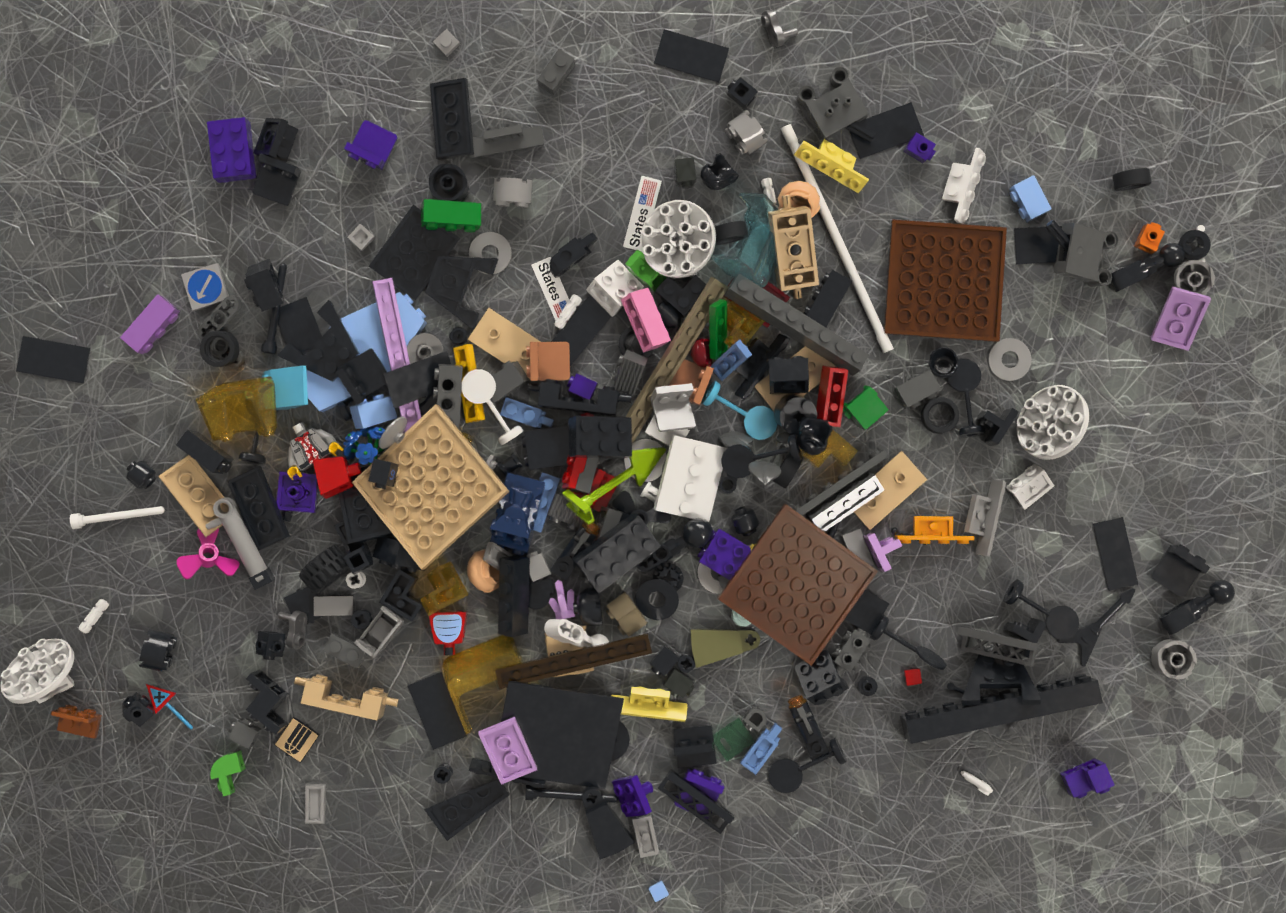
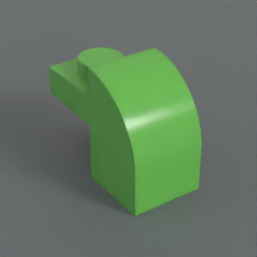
M637 249L625 265L629 268L628 271L655 292L667 277L652 269L646 262L645 255Z
M241 750L224 755L211 768L210 777L211 779L219 778L218 789L222 792L223 796L231 795L235 792L231 774L242 772L246 769Z

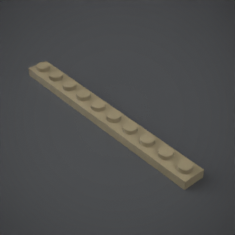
M712 276L625 416L632 420V444L653 411L650 397L655 387L668 386L709 320V305L722 299L729 288Z

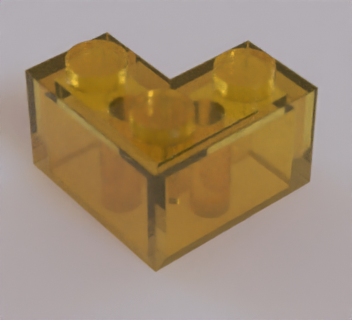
M731 301L727 306V330L731 333L724 343L731 347L738 340H741L744 345H747L765 321Z
M833 430L828 438V445L824 452L818 455L804 453L802 457L815 468H819L829 455L842 466H846L858 450Z
M451 561L426 574L434 591L422 597L420 601L428 616L469 595Z

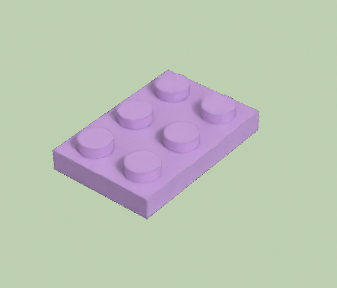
M1172 286L1151 335V340L1189 351L1211 298Z
M515 717L479 731L480 739L501 784L537 770V765Z

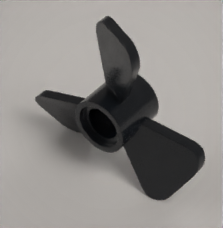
M622 491L612 501L613 507L625 514L631 515L633 512L643 514L646 525L648 522L669 523L671 521V514L656 511L654 508L648 512L636 509L632 497L627 491Z

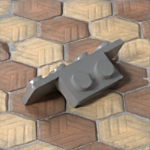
M992 479L988 497L972 494L964 532L979 535L975 554L987 557L991 554L1003 495L1005 493V481Z

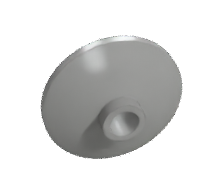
M428 333L414 336L407 345L410 364L443 352L440 340ZM422 348L425 349V353L423 355L420 354V350Z
M405 417L397 418L386 428L379 440V447L381 449H386L395 442L398 444L404 439L405 434L403 432L407 425Z

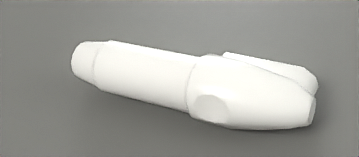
M961 771V775L965 777L964 779L977 786V789L985 795L989 796L993 792V789L983 780L978 779L969 772Z

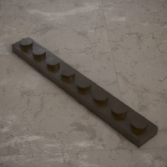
M647 633L497 668L495 672L499 689L508 687V681L533 682L652 654Z

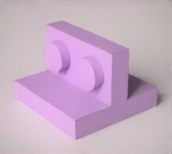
M875 533L864 535L863 537L878 570L886 572L892 569L885 554L902 547L900 540L888 537L878 541Z

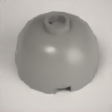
M1201 260L1183 262L1177 267L1173 278L1175 287L1202 295L1207 294L1215 281L1213 269Z

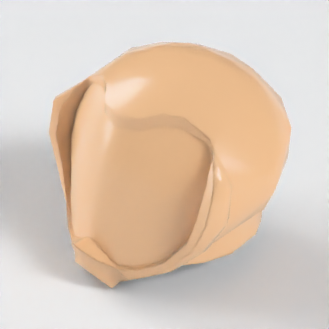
M789 182L782 188L778 196V209L783 208L782 196L790 195L791 206H807L810 208L811 218L820 210V196L816 188L807 182Z
M483 549L474 552L468 561L467 575L469 581L478 590L484 593H491L499 588V570L483 560L486 550Z

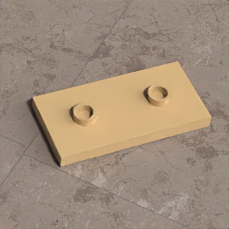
M490 308L487 309L468 338L469 341L503 363L518 361L526 375L527 365H530V358L526 356V346H530V342H540Z
M806 346L791 357L803 356L808 358L809 391L820 384L822 365L836 367L833 363ZM769 375L754 387L773 412L781 398L788 395L770 394ZM792 393V394H798V395L804 396V395H806L807 393Z
M902 451L874 474L884 488V491L853 512L868 530H871L927 480Z
M188 455L159 475L160 480L205 538L223 526L221 524L209 530L205 526L210 521L218 518L214 514L213 506L216 501L224 498V496L195 459ZM221 503V510L228 512L229 506L226 503Z

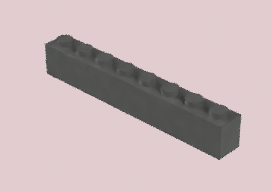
M738 274L732 280L724 294L728 299L834 365L847 369L848 373L852 376L861 371L869 356L863 350L741 274Z

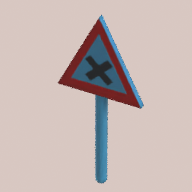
M146 684L155 714L164 706H167L189 729H193V726L168 703L177 693Z

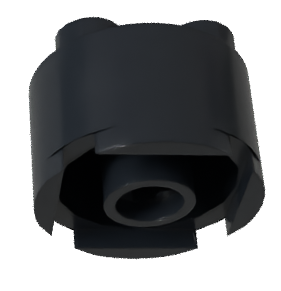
M440 164L429 175V189L436 200L462 202L466 198L469 191L468 179L463 170L457 165ZM445 183H451L452 186L448 187L445 185Z
M788 394L783 396L779 403L776 404L774 418L783 430L792 435H798L801 421L807 418L817 419V410L814 404L807 398L798 394Z
M149 629L147 635H150L149 640H144L139 660L142 663L139 664V667L164 672L172 664L173 656H170V652L176 647L177 637L170 633Z

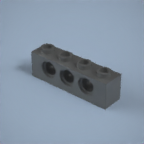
M438 364V368L434 369V380H437V388H433V399H436V404L440 406L459 429L463 366ZM449 379L453 382L450 389L442 387L444 380ZM444 399H450L452 401V404L449 408H443L441 406V402Z

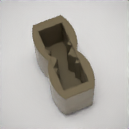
M626 592L606 605L608 608L606 610L607 614L612 620L616 619L620 625L617 628L623 636L627 634L630 637L648 623Z

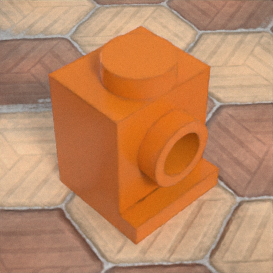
M1147 223L1142 227L1134 247L1148 254L1157 252L1165 231L1161 230V226L1157 223ZM1150 234L1154 235L1155 238L1151 239Z

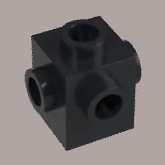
M258 631V639L255 645L256 654L262 655L265 660H275V657H283L285 634L275 631Z
M136 692L133 696H128L123 701L122 715L127 721H132L141 727L154 715V708L151 701L145 695L141 696Z

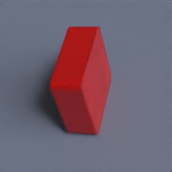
M919 668L904 670L906 685L922 684Z

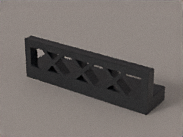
M672 769L658 786L660 791L719 834L735 818L733 813ZM670 780L677 785L678 790L668 791L664 786ZM687 792L693 797V802H683L680 793ZM696 804L705 805L709 813H698ZM718 815L725 820L720 828L713 824L712 816Z

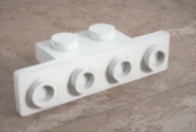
M980 148L975 149L971 165L952 164L942 199L944 201L959 203L954 218L958 224H964L965 220L969 217V207L975 197L974 190L976 184L980 181L981 167L984 166L986 161L985 153Z

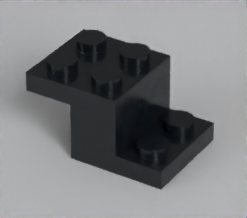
M260 669L250 673L246 678L249 681L248 685L255 691L259 690L261 692L247 707L246 711L249 712L248 715L256 722L259 720L268 733L276 735L289 724L275 713V710L289 693Z

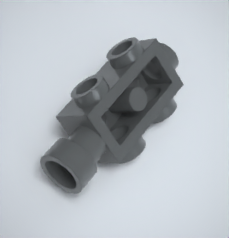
M860 628L858 630L852 629L851 632L847 630L842 638L844 643L841 648L837 646L832 653V657H834L833 662L836 663L835 667L842 679L845 670L851 672L857 669L862 653L866 654L871 646L869 644L871 639L867 638L868 633ZM860 639L861 645L856 646L855 640ZM847 655H849L851 658L850 662L848 663L844 661V658Z

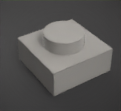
M447 29L433 41L434 45L446 57L460 45V42Z
M359 224L347 238L363 251L375 239V236L362 224Z

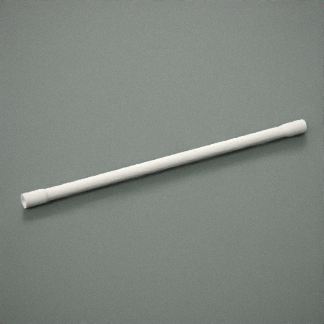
M791 124L781 128V131L794 155L800 145ZM794 156L805 181L815 187L820 196L819 212L850 280H852L855 291L884 354L894 349L891 341L884 332L883 326L809 165Z

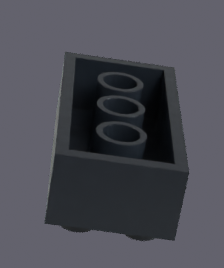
M633 512L573 557L572 560L597 593H600L661 546L642 518Z

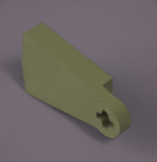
M691 629V645L696 668L757 648L760 644V636L754 630ZM749 634H752V637H756L753 645L745 642Z

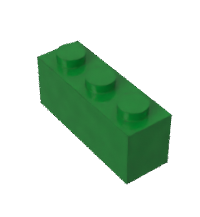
M424 199L421 204V226L426 227L428 230L445 228L446 231L464 229L465 232H476L481 226V203Z

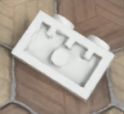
M1033 464L1020 476L1013 479L1006 486V489L1013 494L1021 508L1026 510L1052 489L1054 484L1044 469Z

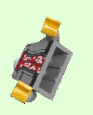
M299 423L292 427L297 437L290 441L291 446L288 448L289 469L287 474L291 480H294L293 476L295 474L302 477L299 469L306 471L314 466L313 460L328 458L331 455L336 457V450L340 449L343 451L344 449L337 443L332 434L315 428L307 431L303 423Z

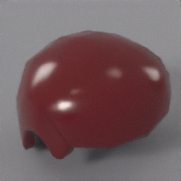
M707 338L697 339L691 348L692 360L699 367L712 366L709 349L710 340Z

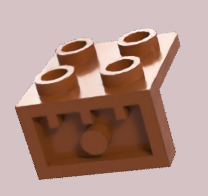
M65 705V707H59L51 711L52 716L60 717L57 731L93 739L97 738L102 715L96 714L95 710L84 709V711L77 710V706Z

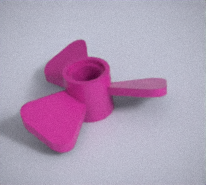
M198 528L197 536L202 545L197 555L181 556L176 562L184 579L192 578L201 566L210 568L216 565L227 576L235 574L240 565L239 561L218 556V548L214 545L219 528L206 538ZM211 553L213 557L206 558L203 554Z

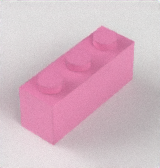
M649 288L629 293L621 299L643 353L659 348L671 341Z

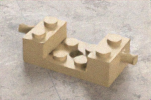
M790 195L782 196L783 208L768 212L770 231L774 237L777 268H775L777 288L781 291L793 289L794 299H798V297L802 298L801 288L819 285L810 208L807 206L792 207ZM795 244L799 245V253L792 255L790 248Z
M317 674L308 679L296 676L294 684L305 686L301 704L378 720L384 715L386 705L397 707L399 699L388 697V693H385L384 689L373 687L364 692L362 700L356 698L345 700L342 695L338 694L329 696L332 681L327 680L328 677Z

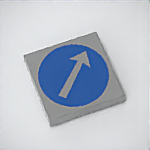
M219 263L181 274L192 311L219 304L224 298L229 296Z

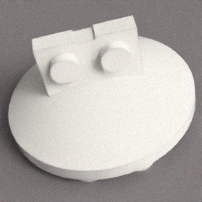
M685 200L669 201L655 208L645 220L640 236L641 251L645 255L646 262L656 272L671 278L687 277L701 270L710 260L716 243L715 227L710 216L700 206Z
M1053 385L1038 391L1030 399L1026 400L1017 419V436L1023 449L1032 456L1044 460L1062 457L1073 450L1083 438L1088 427L1089 409L1085 399L1071 387Z
M40 639L29 648L21 649L18 656L1 674L2 694L12 703L24 704L36 700L40 704L54 695L73 687L74 681L68 675L74 662L73 649L62 639ZM36 646L38 650L31 652L30 649Z

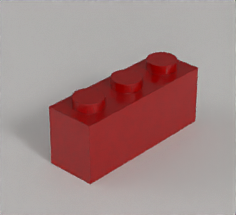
M822 365L816 407L817 419L827 420L829 425L833 427H841L848 370L841 367Z

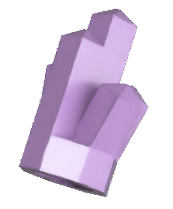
M557 580L555 586L558 602L555 598H550L549 600L556 619L575 617L576 615H574L573 610L575 591L572 589L567 591L566 600L563 583Z

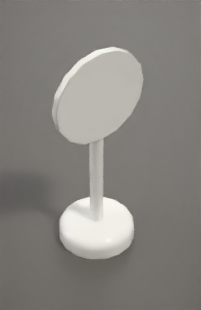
M475 369L464 376L461 389L464 397L475 404L486 402L506 433L499 437L501 445L524 431L521 426H516L510 430L490 399L496 391V383L489 372Z

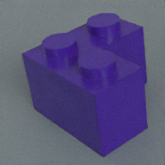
M1096 758L1060 773L1068 794L1073 798H1082L1091 790L1103 794L1110 791V787L1115 786L1106 764Z

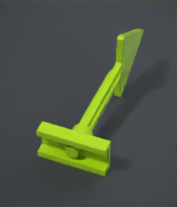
M658 447L632 450V457H629L631 467L591 494L579 498L569 489L562 493L563 496L570 501L566 504L567 508L588 525L595 521L590 508L593 502L632 475L635 476L637 485L642 486L666 449Z

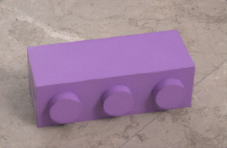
M157 294L120 338L137 353H147L152 349V343L165 334V328L177 320L180 310L166 298Z

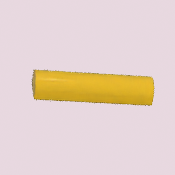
M473 344L453 348L456 365L463 366L462 380L468 372L477 369ZM461 390L466 423L484 421L483 403L475 404L468 401Z

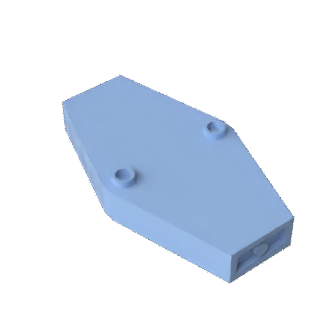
M398 292L395 295L407 347L409 341L414 336L420 334L427 324L424 320L426 315L419 308L415 310L411 305L414 302L407 294L403 296V294ZM377 303L341 318L359 353L361 354L372 348L386 371H391ZM306 370L308 399L319 411L325 412L338 406L339 403L347 402L352 398L339 377L335 381H330Z

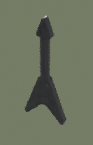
M1132 588L1119 594L1120 598L1097 622L1079 629L1073 637L1067 640L1057 639V642L1079 643L1081 645V666L1085 667L1102 627L1126 603L1129 604L1131 602L1135 589Z

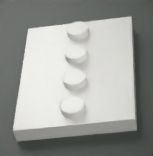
M672 435L654 510L691 519L701 518L709 522L723 470L721 458L727 448Z

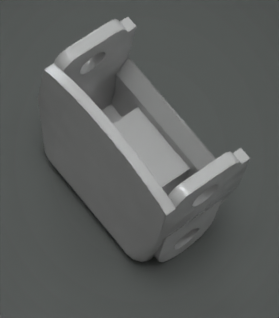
M386 606L380 608L381 610L360 638L354 642L373 658H376L386 648L404 624L403 616Z

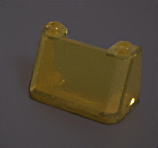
M272 377L222 383L195 399L213 441L222 440V442L231 440L233 438L232 435L237 432L257 430L259 435L269 437L277 429L275 383Z

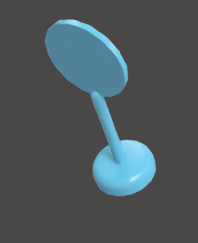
M717 381L712 382L701 403L703 405L709 406L716 399L745 416L744 428L747 434L754 439L763 440L773 435L776 431L777 423L774 418V412L770 408L755 406L746 412L719 396L718 393L721 385Z

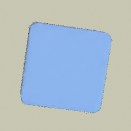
M659 881L649 887L655 902L669 895L663 881Z

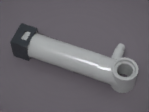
M230 497L219 499L213 506L214 514L218 518L205 525L206 528L209 530L221 524L224 526L250 576L249 580L254 590L271 583L275 577L263 561L236 509L235 501ZM221 503H226L229 506L228 512L221 510Z

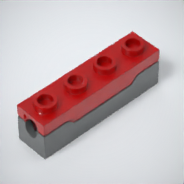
M585 413V414H582L581 416H596V415H593V414H590V413ZM568 455V468L562 477V488L582 495L590 494L599 458H573Z

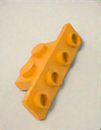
M913 516V535H895V539H899L901 543L906 544L911 543V540H919L920 544H930L931 540H938V544H950V540H957V544H969V540H974V536H953L952 516Z

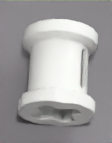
M648 482L640 496H645L653 501L655 505L659 489L652 486L651 482Z
M363 572L355 575L349 573L346 576L347 585L353 589L364 586L366 583L365 574ZM358 575L360 582L354 584L352 577Z

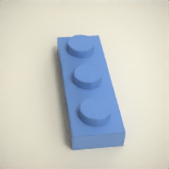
M738 340L712 364L711 368H714L713 372L723 381L752 354L741 340Z
M543 472L539 481L545 482V489L533 529L540 533L543 530L548 516L547 513L560 482V478Z

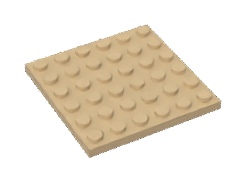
M437 404L404 433L405 437L400 443L397 444L395 442L377 458L399 464L394 487L387 486L386 489L374 487L375 483L368 481L372 464L352 482L422 570H425L510 492Z

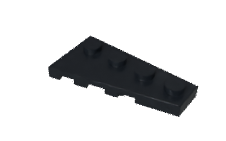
M496 779L427 807L424 810L446 841H448L508 797L510 793L500 783L499 779Z

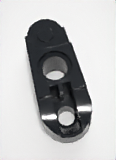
M591 233L583 239L575 237L561 247L549 263L552 275L555 278L560 277L592 253L589 247L598 240L596 235Z

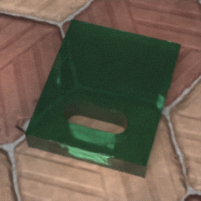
M739 717L713 735L714 744L726 761H729L742 752L744 748L755 743V740ZM721 738L726 739L731 746V750L727 751L720 742Z

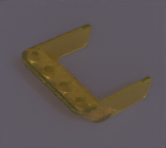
M500 635L455 655H451L443 661L442 667L448 691L466 734L470 733L472 729L459 698L468 691L497 680L495 669L523 663L513 637Z

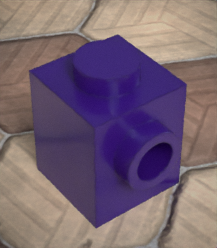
M916 132L903 152L924 163L926 160L930 161L936 151L933 149L936 144Z

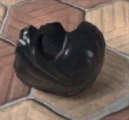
M721 153L716 154L712 166L706 164L701 171V179L711 190H721L736 182L739 177L738 173L734 171Z
M807 418L801 421L797 440L802 451L810 455H818L826 450L828 438L833 431V427L829 425L827 420Z

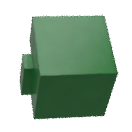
M867 385L848 404L844 403L842 412L843 417L851 419L857 427L864 430L868 429L888 411V408L877 396V392Z

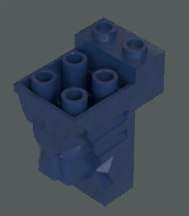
M507 472L505 486L510 492L499 501V509H496V519H493L490 527L492 534L490 542H494L504 550H511L514 555H528L534 533V525L545 489V482Z

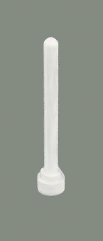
M159 506L90 516L76 513L70 515V524L72 529H80L88 523L163 514L165 509Z

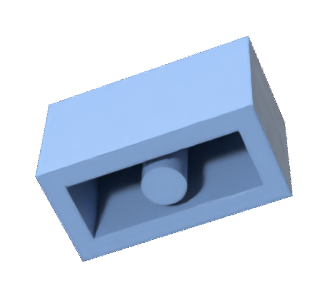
M1034 175L1010 188V197L1013 202L1017 203L1019 214L1026 222L1051 210Z
M378 394L372 396L373 400L367 401V399H364L358 405L350 406L355 429H364L396 419L397 414L391 397Z

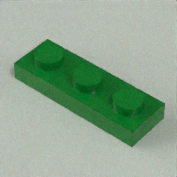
M723 299L709 305L710 358L717 360L728 350L727 301Z

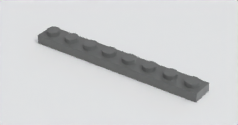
M878 449L868 455L870 457L869 460L866 462L859 461L853 466V471L847 473V471L843 472L837 477V482L834 484L831 482L827 483L821 488L823 490L821 493L816 495L814 492L806 498V503L802 506L798 503L792 509L800 515H804L887 458L888 454L885 450L880 452ZM766 525L758 531L759 535L756 536L758 540L765 532L768 525Z

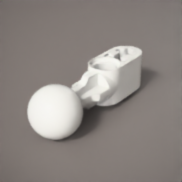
M549 619L545 623L544 630L546 635L562 643H570L579 648H587L609 642L608 638L601 634L588 636L581 626L566 619Z

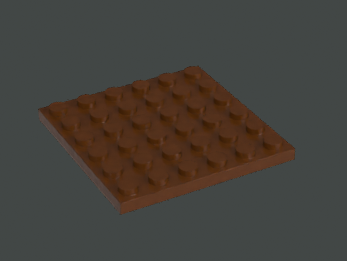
M892 219L884 332L890 335L999 342L1007 228Z
M784 504L717 599L812 666L878 571L787 504Z

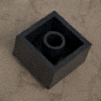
M794 356L789 359H784V357L769 359L770 394L809 393L808 358Z

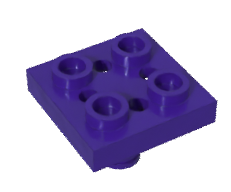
M279 471L277 506L279 510L316 513L318 493L316 474L301 473L302 477L295 474L293 476L294 480H291L287 472Z
M637 775L617 778L611 781L614 793L620 801L621 810L626 817L647 815L652 812L646 798L647 794L653 792V786L649 781L641 785Z

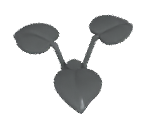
M732 431L718 437V440L726 447L741 444L752 450L750 444L753 443V438L746 433ZM788 432L780 433L776 439L779 444L775 450H779L781 447H789L788 437L792 434ZM777 455L772 456L769 463L754 461L749 464L748 469L753 475V482L763 484L766 487L772 480L780 476V467L773 464Z

